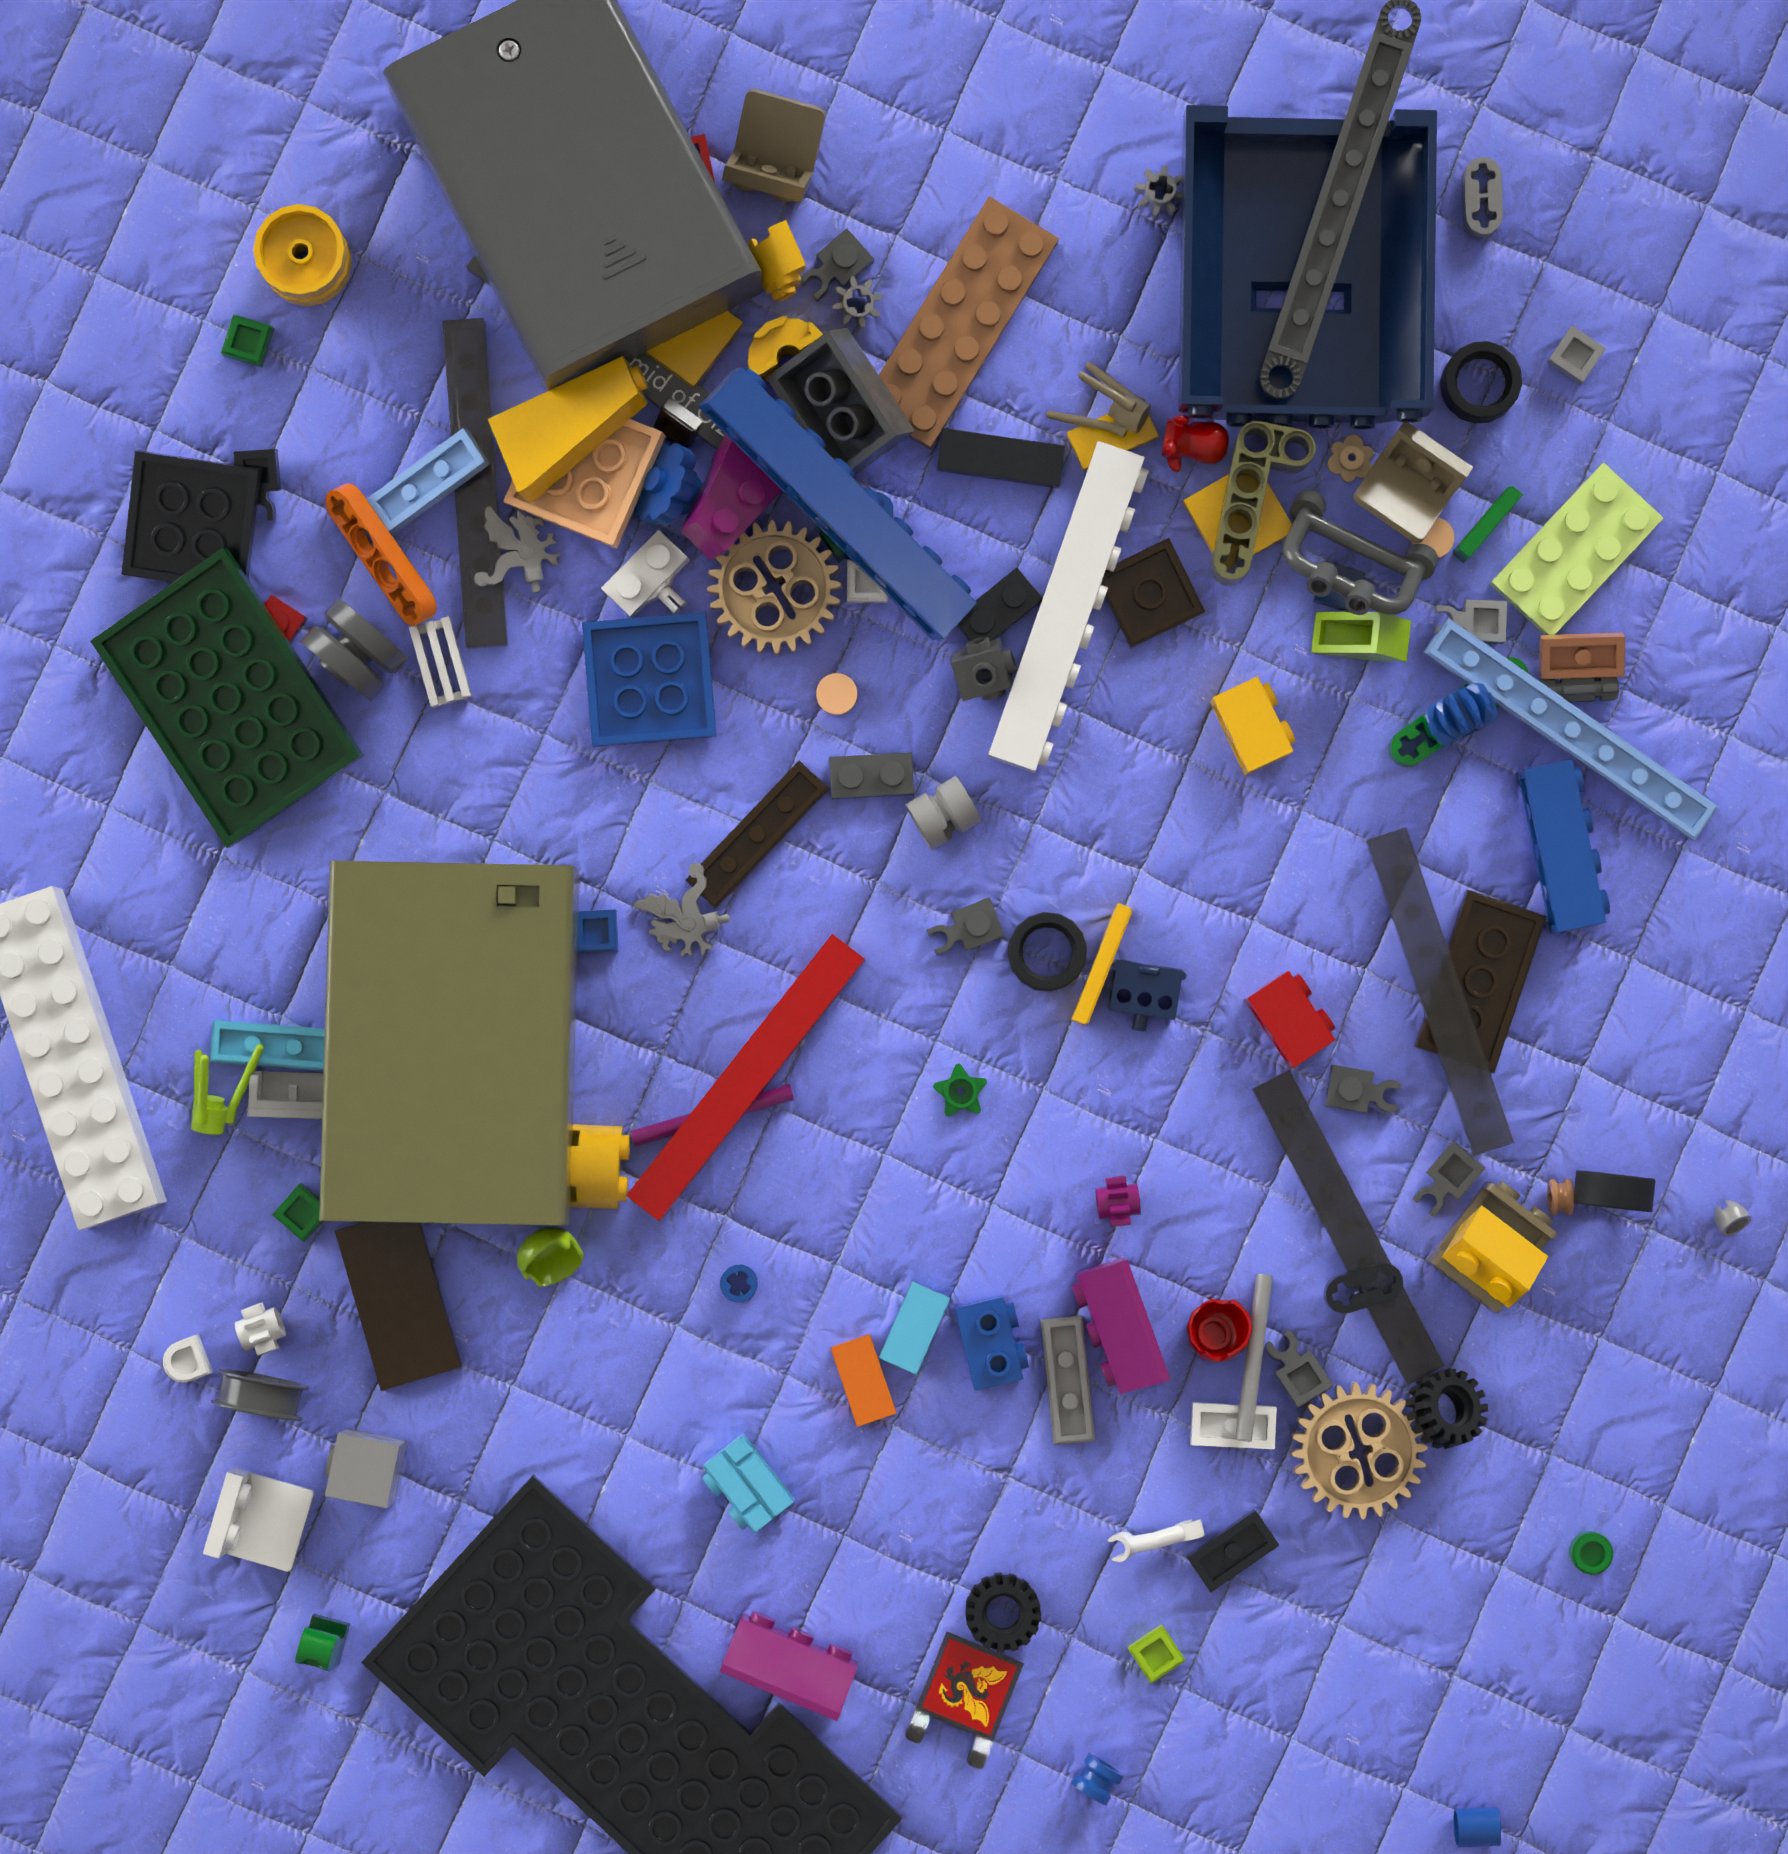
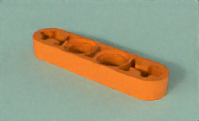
M350 483L329 491L325 498V504L330 517L403 621L410 626H417L433 618L437 610L433 594L362 492ZM365 530L370 534L373 546L367 539ZM388 563L393 567L397 580L392 575Z

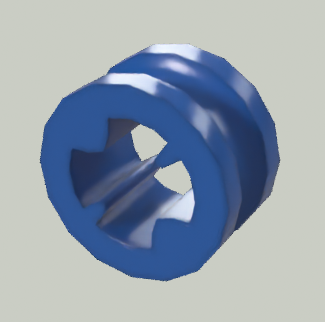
M743 1264L729 1267L723 1273L720 1280V1288L723 1295L733 1302L749 1300L755 1294L758 1287V1278L755 1272ZM739 1271L748 1275L746 1283L751 1287L746 1294L741 1290L739 1292L740 1295H735L730 1291L732 1284L728 1281V1277L732 1273L738 1276Z

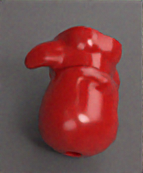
M1179 414L1174 418H1167L1161 456L1166 457L1169 467L1174 472L1181 470L1182 457H1187L1200 463L1215 464L1226 456L1229 444L1227 430L1220 423L1213 421H1192L1188 424L1189 418L1184 414Z

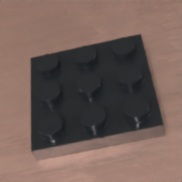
M142 450L135 451L121 574L174 582L221 548H228L249 580L261 469Z

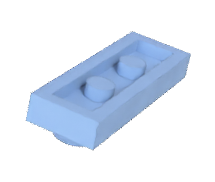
M462 428L368 497L367 501L390 534L394 535L490 463L470 431Z

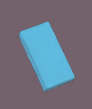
M912 1281L879 1358L917 1375L950 1301V1297Z

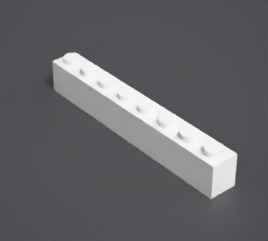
M1100 441L1097 442L988 754L989 758L1035 773L1037 765L1046 767L1053 747V743L1047 742L1046 739L1051 725L1060 727L1067 704L1060 702L1065 686L1071 689L1074 687L1081 665L1073 663L1078 648L1087 650L1095 627L1087 624L1091 610L1093 608L1100 611L1108 587L1101 585L1105 570L1114 572L1122 549L1114 546L1119 530L1128 532L1135 509L1128 507L1133 491L1141 494L1149 470L1141 468L1144 456Z

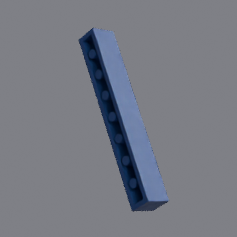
M742 367L732 370L698 408L932 640L945 639L977 604L969 595L971 593L970 587L960 577L956 575L951 577L940 566L942 560L937 553L927 546L922 548L911 537L913 530L899 517L892 518L882 508L884 502L877 493L868 487L863 489L853 479L855 473L847 463L840 458L834 460L823 449L826 444L817 433L809 428L804 430L794 420L796 414L787 403L781 399L775 401L764 390L766 383L756 372L751 369L745 371Z

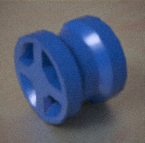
M1088 1753L1084 1760V1770L1082 1773L1076 1774L1071 1783L1090 1798L1103 1805H1107L1111 1799L1110 1790L1114 1785L1120 1784L1124 1775L1106 1761Z

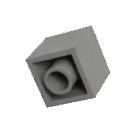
M344 1429L337 1433L336 1443L331 1446L326 1465L325 1477L328 1478L325 1496L382 1508L391 1506L395 1503L407 1440L352 1429Z

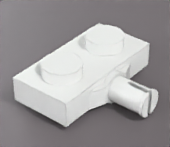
M658 530L601 589L630 618H634L647 604L657 599L661 600L675 615L680 612V609L670 599H673L682 609L686 606L687 602L670 586L675 575L690 560Z

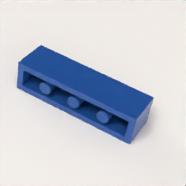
M1573 759L1526 768L1517 772L1550 934L1606 923L1605 914L1610 913V903L1606 890H1600L1597 874L1602 871L1601 860L1597 849L1591 850L1588 833L1593 832V822L1589 809H1583L1580 793L1584 792L1585 785L1581 769L1574 768Z

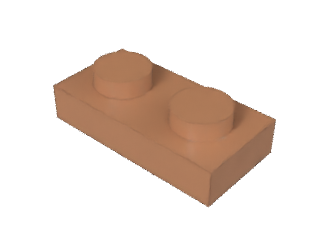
M1622 632L1540 635L1539 676L1541 679L1624 677L1625 635Z

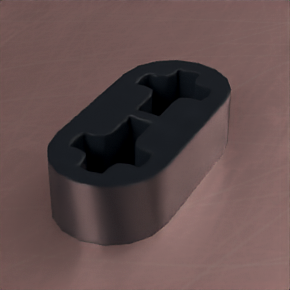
M1387 1263L1372 1264L1330 1279L1324 1288V1300L1332 1310L1344 1314L1358 1311L1397 1297L1403 1287V1277L1400 1271L1393 1265ZM1383 1270L1385 1275H1393L1394 1282L1388 1285L1389 1292L1383 1293L1380 1288L1367 1290L1365 1285L1377 1280V1272ZM1342 1282L1346 1288L1359 1286L1361 1290L1360 1293L1349 1297L1350 1304L1346 1306L1339 1300L1334 1301L1332 1294L1338 1292L1337 1284Z

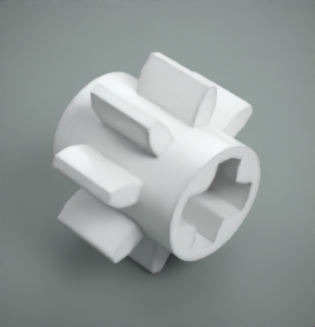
M263 1302L241 1310L244 1319L235 1322V1329L243 1349L248 1351L255 1348L257 1356L279 1349L277 1339L285 1337L286 1331L278 1310L275 1307L265 1310Z

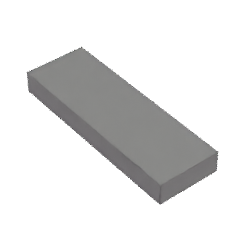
M1082 1315L1040 1319L1053 1445L1095 1441Z

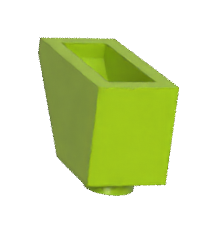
M1316 612L1311 653L1366 661L1407 662L1411 620L1380 612H1367L1363 615H1356L1351 612Z

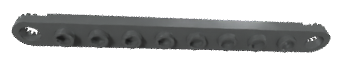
M1390 0L1385 3L1379 14L1260 371V386L1272 398H1288L1297 391L1301 384L1420 27V8L1411 0ZM1401 8L1409 12L1412 22L1407 29L1396 31L1395 28L1393 29L1389 25L1388 14L1394 9ZM1277 366L1288 368L1292 374L1291 385L1284 389L1274 388L1268 379L1271 369Z

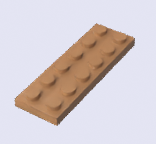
M990 196L879 374L881 380L915 430L908 437L930 450L1059 242L1058 237Z

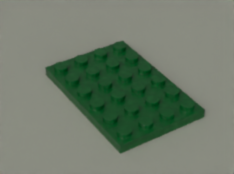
M228 548L218 550L90 641L226 848L233 847L364 756Z

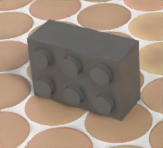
M848 327L827 331L767 377L778 397L795 412L796 417L794 420L804 430L809 428L817 433L826 444L823 449L834 460L840 458L847 463L855 475L915 432Z

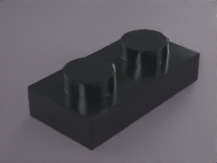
M1015 568L976 600L977 604L958 623L957 627L969 641L981 637H989L990 641L995 640L1040 604L1043 598L1022 572Z
M1253 1509L1186 1557L1212 1593L1277 1548L1279 1543L1257 1511Z

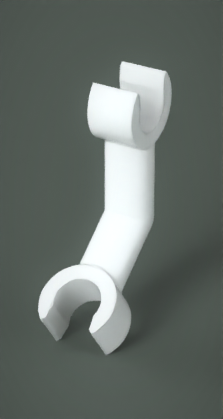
M1191 1519L1163 1530L1132 1536L1128 1532H1119L1111 1536L1107 1541L1113 1542L1118 1540L1124 1544L1125 1553L1112 1558L1115 1562H1123L1131 1558L1135 1553L1205 1536L1201 1519L1193 1522Z

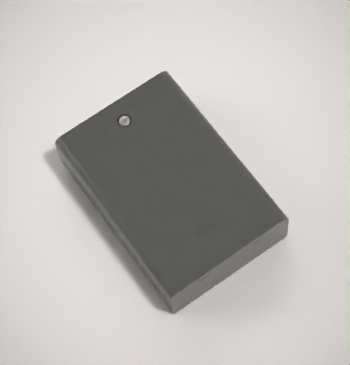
M517 0L394 61L383 71L389 93L546 391L623 356L629 361L763 292L762 271L617 0Z

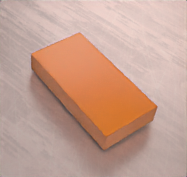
M867 1334L830 1347L857 1427L897 1414L871 1335Z

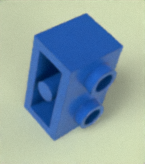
M1001 1295L954 1307L974 1390L1024 1379L1021 1369L1028 1368L1029 1365L1024 1344L1015 1345L1011 1329L1019 1327L1014 1303L1005 1304L1004 1297Z

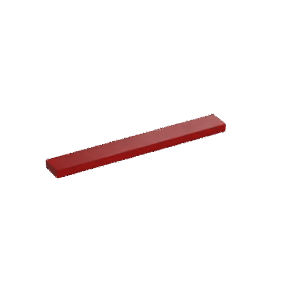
M833 934L828 938L627 1193L626 1196L657 1221L661 1222L863 965L865 958Z

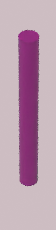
M790 1084L762 1092L745 1114L794 1100ZM690 1114L630 1131L634 1146L637 1147L673 1136Z

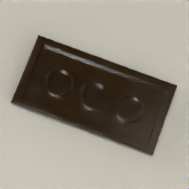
M1466 890L1414 1047L1489 1073H1495L1547 916L1471 890Z
M362 1222L335 1230L380 1390L383 1391L462 1367L421 1223Z

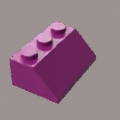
M1120 1257L1075 1273L1078 1283L1071 1286L1079 1308L1087 1306L1093 1322L1086 1324V1328L1093 1347L1102 1346L1107 1361L1101 1363L1100 1367L1107 1386L1116 1385L1117 1391L1122 1394L1171 1380L1128 1260Z
M752 1611L751 1616L742 1613L719 1672L838 1721L857 1670L858 1662L851 1659L853 1653L835 1644H830L828 1649L812 1643L814 1636L797 1628L791 1627L789 1633L774 1627L775 1620L762 1613Z

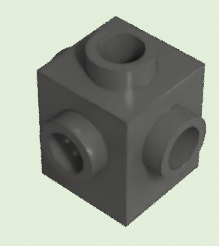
M989 637L977 638L966 643V648L953 652L951 666L963 701L982 696L983 700L995 699L1006 693L1005 689L1011 688L1012 674L1017 673V667L1011 649L1004 650L1000 638L992 641L989 640Z

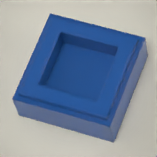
M617 910L578 911L577 953L618 952Z

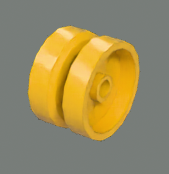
M301 204L282 207L266 217L256 232L253 247L256 267L275 294L290 304L306 307L324 304L337 296L348 282L353 262L349 244L331 216L317 207ZM307 251L308 255L304 259H300L299 255Z

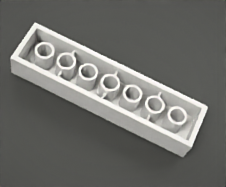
M50 886L1 903L0 997L77 1229H90L166 1203L167 1200L63 889Z

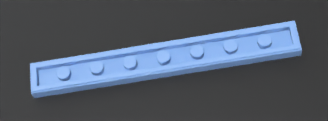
M1446 618L1423 653L1468 685L1483 683L1488 692H1491L1498 706L1690 840H1696L1719 807L1450 618Z

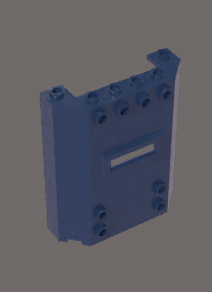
M1186 105L1183 115L1179 412L1188 413L1190 418L1226 420V425L1231 427H1244L1251 421H1267V423L1291 427L1292 421L1309 422L1310 428L1318 429L1334 427V422H1348L1352 429L1375 428V423L1392 421L1403 423L1420 422L1422 417H1427L1433 410L1437 110L1395 109L1391 119L1388 120L1331 291L1344 292V310L1325 309L1299 388L1288 398L1275 399L1268 396L1262 390L1259 375L1281 308H1256V291L1288 290L1344 119L1228 117V106ZM1277 366L1270 370L1268 379L1274 388L1284 389L1291 385L1292 374L1288 368Z

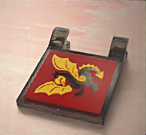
M946 1631L919 1701L905 1731V1737L909 1741L920 1743L930 1717L976 1735L967 1756V1763L974 1768L982 1769L986 1763L993 1740L1024 1663Z

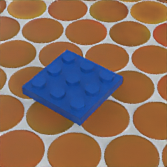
M706 612L582 622L593 747L717 737Z

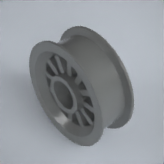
M218 1369V1372L223 1374L218 1399L211 1400L212 1404L260 1416L294 1421L303 1420L297 1413L302 1390H308L309 1386L262 1374Z

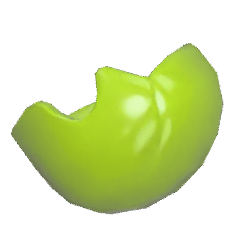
M547 1227L535 1231L527 1236L517 1249L518 1268L526 1280L530 1277L539 1287L559 1283L571 1276L581 1266L584 1254L575 1238L565 1229L558 1227Z

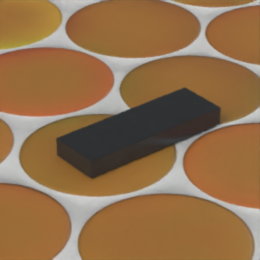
M943 428L937 471L1059 489L1065 446Z

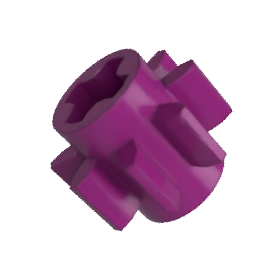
M1126 1176L1105 1178L1106 1187L1095 1188L1099 1219L1109 1218L1110 1227L1131 1225L1130 1216L1141 1215L1137 1183L1127 1185Z

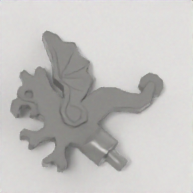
M491 506L485 509L487 521L483 527L489 533V541L496 543L498 549L511 552H507L499 557L491 577L486 572L476 573L474 576L475 584L479 587H485L487 584L493 586L503 580L509 568L523 567L525 582L531 583L532 593L541 592L539 581L543 580L541 561L546 560L552 566H557L559 562L556 558L561 555L560 552L553 555L545 552V548L548 545L556 544V541L552 539L554 534L549 533L546 541H539L537 535L540 531L536 530L535 526H544L543 520L539 518L533 519L531 516L525 517L521 511L516 512L517 519L515 517L509 518V523L518 534L517 539L514 537L513 529L499 518Z
M693 863L689 866V874L692 878H697V883L686 891L682 897V907L677 899H670L666 893L660 896L650 893L646 899H639L633 903L635 908L649 911L661 919L671 918L674 920V922L670 923L657 919L651 921L655 928L650 929L649 934L657 936V941L662 943V948L665 951H672V948L668 945L670 941L674 944L679 939L685 941L686 947L680 952L681 956H684L686 953L689 956L693 955L692 944L694 941L700 945L701 955H705L706 949L711 950L713 945L705 941L702 934L721 929V923L730 922L729 914L719 915L717 911L707 914L700 913L697 900L707 888V879L704 876L705 870L700 863Z

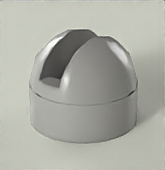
M1731 1200L1725 1201L1728 1207L1721 1210L1717 1206L1714 1212V1222L1725 1237L1740 1232L1751 1221V1216L1740 1203Z

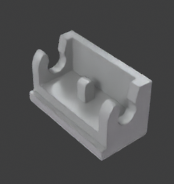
M254 1071V1075H250L247 1117L322 1119L323 1073Z

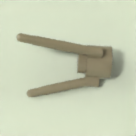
M1088 362L1085 365L1086 369L1099 380L1085 372H1079L1078 378L1113 400L1108 416L1114 418V423L1063 412H1046V417L1049 419L1113 432L1124 438L1128 430L1135 434L1139 433L1148 418L1151 404L1133 394L1102 369Z

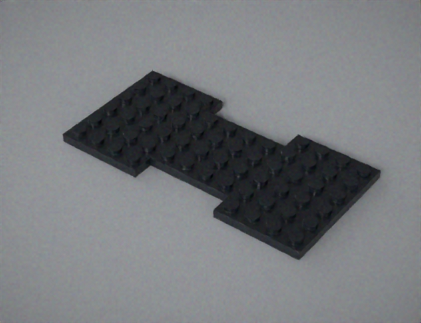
M534 1474L361 1662L481 1775L485 1777L508 1750L514 1746L629 1854H871L902 1820V1815L780 1702L750 1732L638 1629L629 1618L655 1591L656 1587Z

